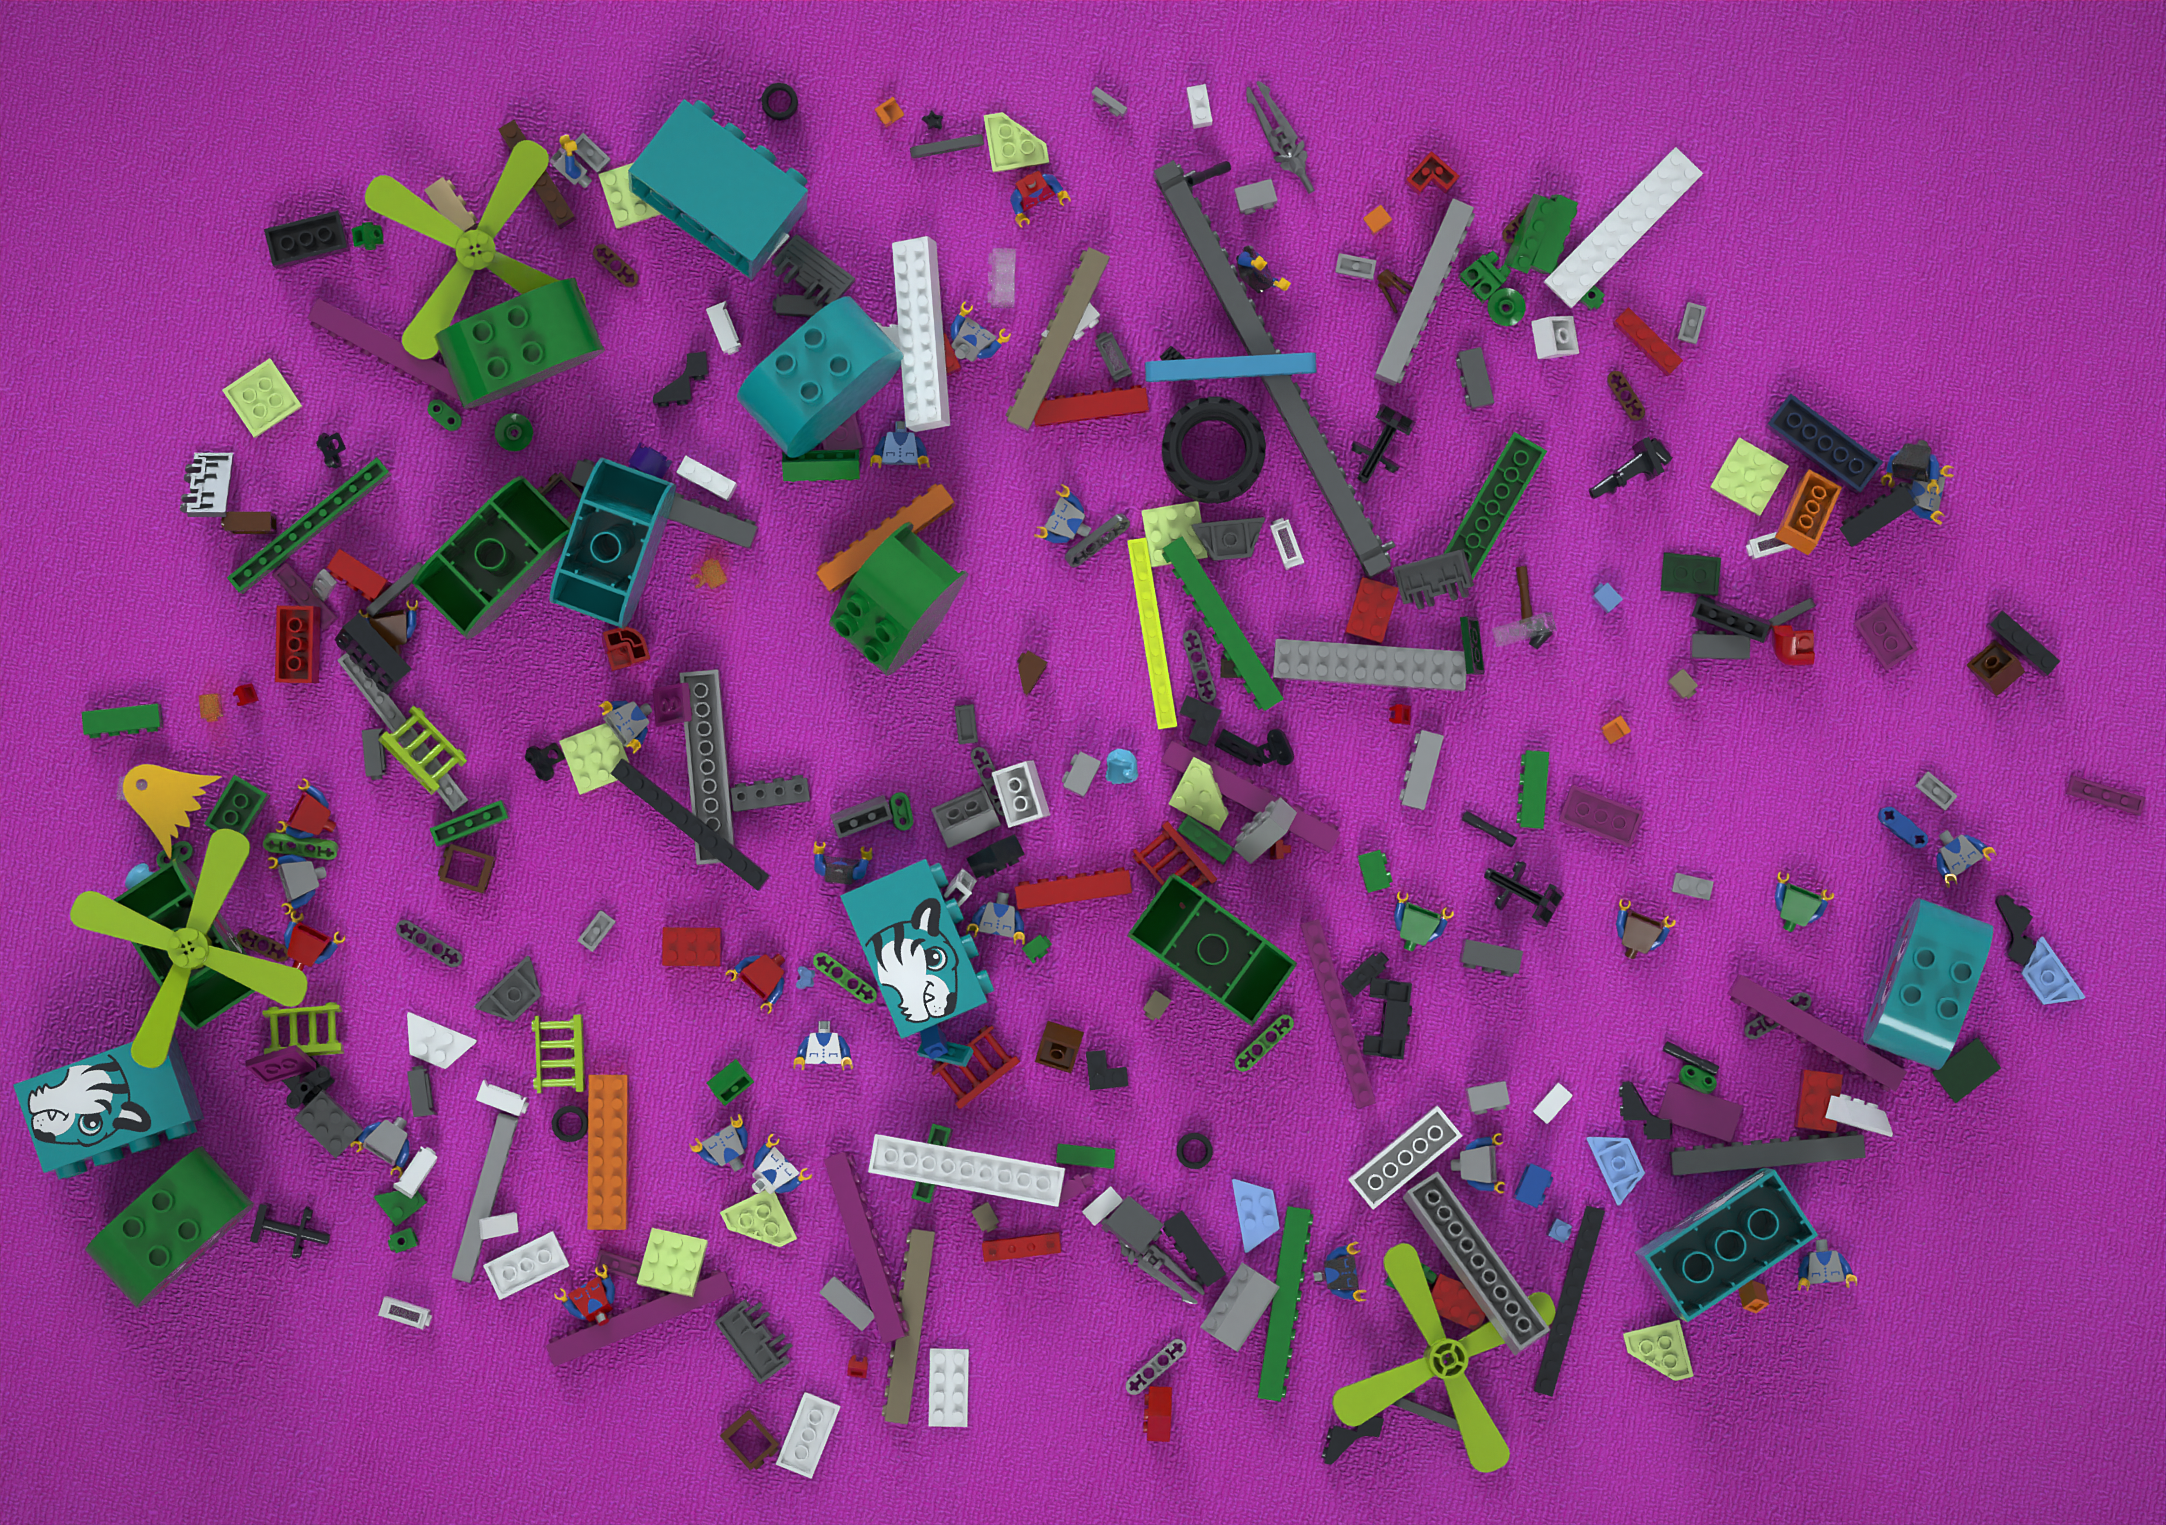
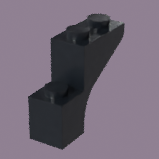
M687 353V365L684 373L653 396V404L658 405V408H666L672 403H677V406L688 405V402H692L690 379L703 381L705 377H709L707 353Z
M2006 894L2004 896L1998 895L1995 899V904L2011 935L2010 946L2005 956L2019 966H2024L2036 948L2032 944L2034 942L2032 939L2025 935L2021 937L2033 916L2029 914L2031 911L2026 907L2015 905V900Z
M1630 1081L1622 1082V1086H1619V1095L1623 1097V1105H1620V1116H1623V1120H1646L1647 1124H1644L1643 1131L1644 1135H1647V1139H1672V1119H1662L1653 1115L1634 1084Z
M1374 1415L1361 1425L1354 1426L1356 1430L1333 1424V1428H1329L1326 1439L1329 1442L1328 1446L1324 1447L1321 1458H1324L1323 1462L1329 1465L1333 1464L1360 1437L1373 1436L1379 1438L1384 1418Z

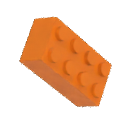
M1808 469L1798 483L1775 538L1809 555L1818 544L1842 487Z

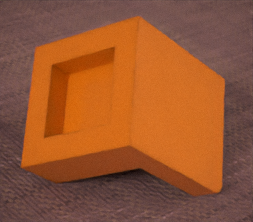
M891 97L875 108V113L886 128L904 116L894 97Z
M1379 205L1363 218L1364 222L1371 229L1373 236L1392 222V218L1382 205Z
M1621 715L1600 728L1610 744L1631 732Z
M1751 1280L1738 1289L1743 1309L1757 1314L1770 1304L1764 1284Z

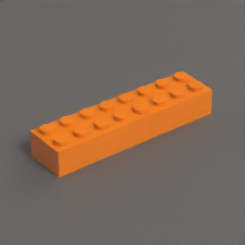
M932 485L927 489L928 493L923 497L919 495L911 501L912 505L907 508L905 506L901 507L895 512V517L892 519L890 517L886 518L880 523L881 527L876 530L872 528L864 534V539L861 541L857 539L849 545L850 549L845 552L841 550L833 556V561L830 563L826 561L817 567L819 571L816 574L830 594H833L851 581L871 554L903 524L911 522L914 525L912 532L916 535L956 506L955 502L943 485Z
M589 1075L587 1230H627L629 1075Z

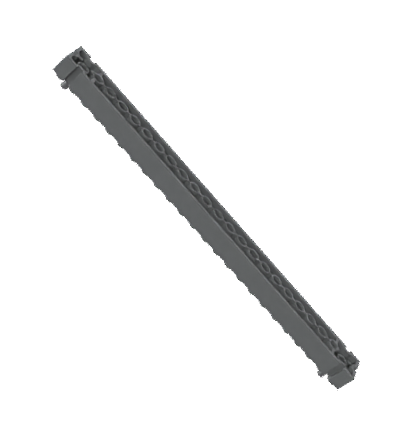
M1174 160L1154 170V180L1248 356L1281 354L1280 350H1275L1273 346L1274 339L1271 333H1266L1263 318L1261 315H1256V306L1252 298H1247V289L1243 281H1238V272L1235 266L1229 264V255L1226 249L1220 247V238L1217 232H1212L1209 217L1207 214H1202L1201 202L1198 197H1193V188L1186 183V177L1196 173V171L1192 170L1183 175L1184 171L1179 163L1176 164ZM1292 375L1260 376L1367 578L1370 579L1386 571L1391 566L1390 563L1392 561L1387 551L1396 547L1395 543L1391 540L1383 544L1378 534L1374 535L1372 531L1373 524L1369 517L1365 518L1363 515L1364 507L1360 500L1356 502L1354 498L1356 493L1351 484L1347 485L1345 481L1347 476L1343 468H1338L1336 464L1337 457L1334 451H1329L1327 447L1328 440L1325 434H1320L1317 419L1309 414V404L1306 399H1301V390L1297 382H1292Z

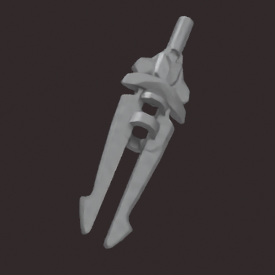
M1257 81L1256 83L1280 127L1275 130L1272 129L1250 87L1246 88L1247 103L1253 104L1273 152H1280L1281 154L1273 158L1276 162H1281L1280 166L1283 170H1289L1296 174L1302 181L1308 194H1311L1315 189L1306 175L1305 168L1308 154L1307 151L1303 150L1305 147L1304 141L1302 140L1298 145L1295 144L1298 136L1269 96L1271 89L1262 82Z
M1105 1217L1101 1224L1104 1225L1108 1219ZM1116 1236L1121 1246V1254L1124 1257L1128 1256V1262L1131 1265L1136 1258L1138 1260L1137 1266L1179 1293L1183 1302L1190 1304L1198 1303L1197 1300L1159 1271L1162 1264L1201 1295L1205 1294L1199 1281L1191 1280L1156 1244L1151 1245L1144 1256L1140 1253L1138 1257H1135L1134 1254L1136 1252Z

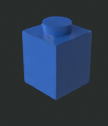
M938 1025L920 1031L923 1050L931 1059L949 1052L945 1033Z

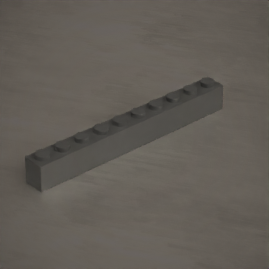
M588 459L578 460L570 482L585 488L589 476L595 467V462ZM675 492L669 520L751 550L759 529L755 526L756 522L749 519L741 521L733 513L727 512L725 515L719 512V508L711 505L706 508L701 506L702 502L691 499V501L683 499L684 495Z
M1858 1131L1846 1132L1847 1136H1839V1133H1828L1825 1138H1820L1818 1134L1808 1135V1139L1801 1140L1800 1136L1789 1137V1141L1782 1142L1781 1138L1770 1139V1143H1762V1140H1752L1749 1145H1743V1142H1731V1146L1724 1147V1143L1712 1144V1148L1697 1145L1693 1146V1150H1685V1147H1676L1673 1152H1669L1671 1175L1866 1158L1864 1135L1858 1134Z

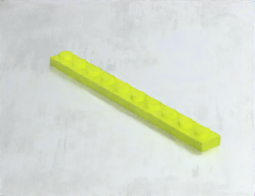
M1146 538L1128 540L1158 730L1177 727Z

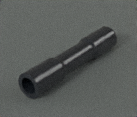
M1228 161L1221 162L1212 168L1187 176L1186 183L1188 186L1193 187L1207 179L1230 172L1231 165Z
M1467 810L1461 821L1484 831L1511 848L1517 837L1494 827Z
M1669 1041L1663 1047V1052L1682 1059L1713 1076L1716 1075L1719 1069L1718 1065L1695 1056Z

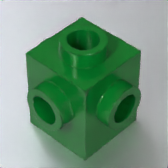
M365 222L361 226L352 228L354 247L365 248V250L369 251L377 249L376 246L384 244L381 225Z

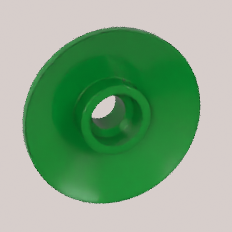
M1502 288L1491 295L1487 309L1490 318L1495 323L1501 326H1512L1523 318L1526 305L1524 298L1518 291L1511 288ZM1508 305L1509 310L1504 311L1502 306Z
M517 413L507 414L498 421L495 427V438L498 444L505 450L512 452L520 451L530 444L533 438V427L525 416ZM513 430L518 431V435L516 437H513L511 435Z

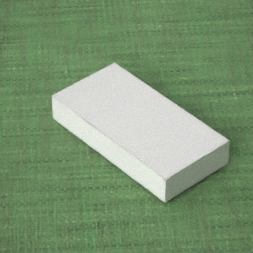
M1557 1083L1533 1112L1548 1124L1573 1095L1561 1084Z
M1110 1186L1082 1212L1095 1226L1123 1202V1199Z
M512 1212L479 1219L481 1239L484 1240L518 1232L517 1213Z

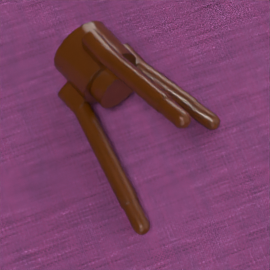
M1386 269L1377 277V280L1380 282L1377 286L1384 293L1394 313H1398L1385 287L1389 289L1394 286L1403 295H1406V292L1396 282H1399L1411 292L1413 287L1399 278L1394 272Z

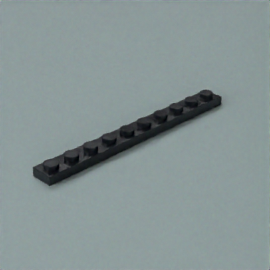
M621 759L610 773L757 891H760L770 878V874L625 759Z
M1585 1206L1555 1318L1536 1379L1534 1392L1553 1397L1604 1217V1210Z

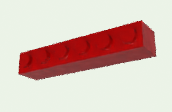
M1141 385L1130 386L1129 390H1123L1120 387L1113 388L1111 392L1104 393V390L1093 391L1092 395L1075 393L1073 394L1074 397L1066 398V395L1055 396L1054 400L1044 398L1034 418L1035 427L1147 413L1149 412L1146 387L1142 388Z
M1125 867L1114 868L1112 873L1100 870L1094 871L1095 875L1087 876V873L1075 874L1076 878L1068 879L1067 875L1058 876L1056 881L1050 882L1049 878L1038 879L1036 884H1030V881L1018 882V886H1015L1018 910L1131 894L1129 870L1125 871Z

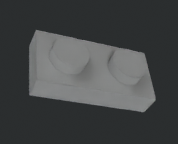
M1095 87L1092 91L1093 101L1100 106L1106 105L1110 108L1108 111L1114 116L1118 117L1120 115L1124 117L1127 113V107L1098 87Z
M584 133L575 140L577 145L575 152L597 173L611 161Z
M1339 253L1335 273L1373 280L1376 260Z
M1687 302L1677 340L1696 345L1706 310L1705 306Z
M322 569L310 588L313 594L324 602L329 598L337 581L325 569Z
M1929 771L1915 785L1917 789L1944 811L1957 797L1953 791Z
M1675 873L1671 892L1709 901L1714 882Z
M600 910L577 941L591 952H594L616 921Z

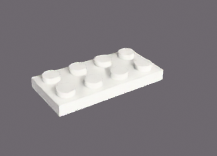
M554 1231L483 1266L499 1300L570 1265Z
M930 1348L929 1426L967 1427L969 1349Z
M805 1392L776 1465L812 1479L841 1406Z

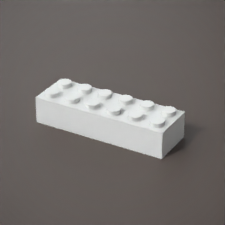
M1435 1106L1349 1177L1348 1180L1374 1210L1461 1138L1462 1135L1442 1110Z

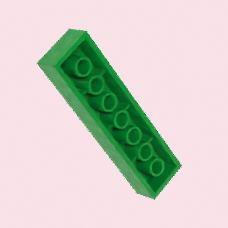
M1516 432L1510 437L1443 553L1464 549L1472 580L1547 453V450Z

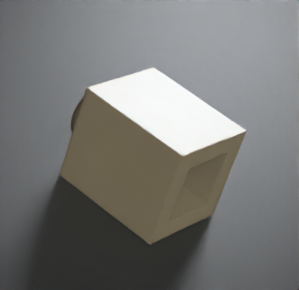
M1681 669L1667 681L1681 699L1685 697L1689 699L1697 692L1695 688L1698 685L1684 669Z
M1155 990L1143 1008L1146 1011L1144 1015L1153 1021L1155 1018L1159 1020L1171 1000Z
M989 1201L971 1211L982 1231L987 1230V1232H990L998 1227L996 1224L1000 1221Z

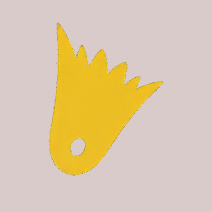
M143 764L134 767L127 773L123 782V793L130 806L154 832L167 856L171 859L172 846L170 834L178 838L175 824L190 827L185 811L201 809L200 804L192 796L206 794L199 787L215 782L222 776L189 774L156 765ZM139 779L147 781V788L145 790L137 789L136 782Z

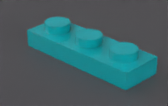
M947 1042L949 1052L933 1059L966 1067L974 1050L969 1046ZM921 1043L917 1054L920 1057L931 1059L923 1050Z

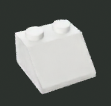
M1554 316L1531 321L1538 359H1551L1579 354L1573 316Z

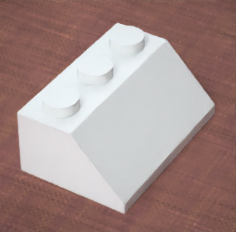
M1034 760L1025 761L992 772L1008 828L1050 816Z
M1840 1094L1839 1097L1831 1095L1825 1118L1892 1137L1893 1132L1886 1113L1877 1109L1878 1105L1869 1102L1864 1105L1865 1101L1853 1098V1101H1851L1850 1096Z

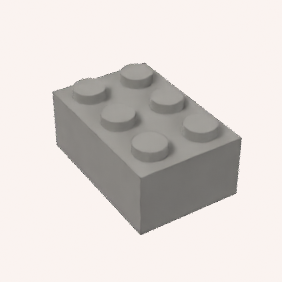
M1281 797L1275 802L1271 801L1265 807L1263 813L1261 811L1258 812L1253 818L1254 821L1251 823L1247 822L1241 828L1242 833L1236 838L1237 843L1234 850L1251 864L1287 833L1297 812Z

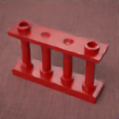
M1168 821L1161 826L1163 828L1162 834L1140 853L1136 849L1132 851L1134 853L1133 859L1139 865L1143 863L1162 886L1165 882L1157 873L1177 855L1183 853L1189 859L1186 860L1187 863L1174 873L1181 878L1189 870L1197 867L1201 872L1199 874L1200 877L1191 884L1196 889L1204 883L1210 882L1213 884L1217 880L1216 876ZM1172 838L1176 843L1174 845L1175 848L1151 867L1144 858L1166 839ZM1181 902L1179 905L1184 909L1185 905Z
M985 1025L978 1031L980 1035L966 1045L974 1050L973 1055L987 1071L988 1078L982 1082L981 1079H977L967 1065L966 1067L958 1066L972 1083L971 1087L973 1090L968 1094L966 1091H962L945 1069L950 1063L940 1061L932 1067L934 1071L931 1074L935 1076L939 1073L956 1094L958 1101L955 1104L959 1109L1021 1062L1017 1056L1013 1058L1011 1055L1008 1056L990 1033L994 1029L992 1025L990 1027ZM983 1037L1003 1060V1066L998 1070L996 1067L993 1068L975 1045Z
M1059 1232L983 1241L984 1262L1061 1253Z

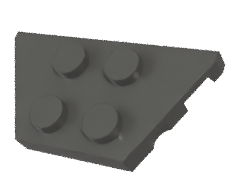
M1265 517L1192 524L1191 527L1212 561L1250 558L1255 549L1254 546L1259 538V532Z
M527 955L474 1007L515 1022L542 996L531 958Z

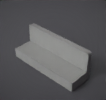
M835 1276L819 1292L861 1331L875 1318L872 1309Z

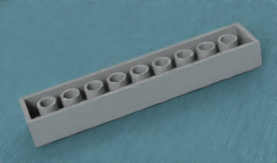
M1454 198L1452 199L1374 378L1394 387L1396 383H1401L1406 372L1403 370L1404 365H1409L1414 354L1410 351L1412 348L1416 349L1421 335H1418L1420 330L1424 331L1429 320L1426 315L1427 313H1432L1437 302L1433 299L1435 295L1439 297L1444 283L1441 281L1443 278L1447 279L1452 268L1449 263L1450 261H1455L1460 248H1457L1458 243L1462 245L1468 232L1464 229L1466 226L1470 227L1475 213H1472L1474 207Z
M1276 639L1273 679L1464 692L1466 687V665L1464 652Z
M717 669L680 673V683H688L691 692L690 707L692 709V721L684 722L692 813L735 847L720 671ZM695 841L697 865L722 863Z
M1438 1171L1405 1193L1402 1198L1514 1356L1544 1337L1550 1331V1328Z

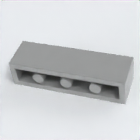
M1421 730L1420 734L1416 733L1413 744L1417 746L1415 752L1410 754L1408 763H1412L1410 771L1406 770L1404 781L1407 782L1406 787L1401 789L1399 800H1402L1401 805L1422 811L1425 809L1443 735Z

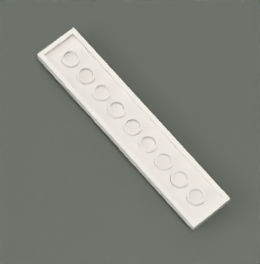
M1675 147L1557 267L1544 283L1572 308L1703 173Z
M875 1134L868 1172L1059 1207L1066 1168Z

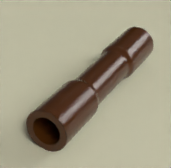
M1527 566L1516 567L1522 625L1533 624Z

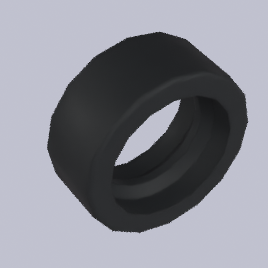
M785 83L771 84L762 94L763 110L767 116L774 120H786L793 116L797 110V95L793 88ZM779 90L788 93L791 98L790 107L781 113L773 111L768 103L771 94Z
M576 1106L560 1108L552 1119L554 1134L565 1142H575L582 1139L588 1131L587 1114ZM566 1113H575L581 1119V1129L574 1135L564 1134L559 1127L560 1118Z
M1189 1133L1179 1140L1177 1157L1185 1167L1200 1169L1210 1162L1213 1155V1147L1206 1136L1200 1133ZM1190 1140H1199L1205 1145V1157L1199 1162L1188 1161L1183 1154V1148Z

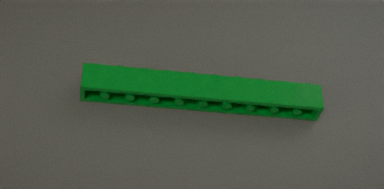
M376 457L229 575L227 579L239 593L244 594L392 474L381 460Z
M1183 536L1162 548L1164 551L1162 553L1163 558L1167 563L1171 562L1174 567L1172 569L1173 574L1177 580L1181 578L1183 581V590L1187 596L1191 594L1195 600L1192 604L1196 611H1201L1205 616L1202 620L1206 627L1213 629L1215 633L1212 635L1218 645L1220 643L1225 649L1222 651L1228 661H1233L1235 665L1233 667L1234 672L1238 677H1243L1245 681L1243 683L1244 688L1248 694L1253 693L1255 697L1253 702L1258 710L1262 708L1263 711H1266L1282 701L1284 698Z
M1287 1206L1275 1284L1280 1288L1272 1299L1257 1395L1260 1399L1281 1402V1397L1285 1398L1287 1386H1283L1284 1378L1288 1379L1290 1367H1286L1287 1359L1292 1357L1293 1348H1289L1290 1340L1295 1338L1296 1329L1292 1327L1293 1321L1298 1319L1299 1310L1295 1309L1296 1302L1301 1300L1302 1291L1298 1290L1299 1282L1303 1283L1305 1271H1301L1302 1263L1306 1264L1308 1252H1304L1305 1244L1309 1245L1311 1233H1307L1308 1225L1312 1226L1314 1214H1310V1209Z

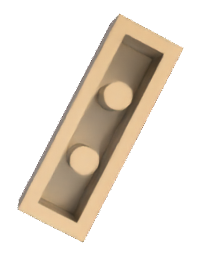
M442 177L424 189L441 215L461 230L467 232L478 227L475 223L478 219L472 211L467 212L464 207L466 202L461 195L458 197L455 195L453 190L456 188L450 179L446 181Z

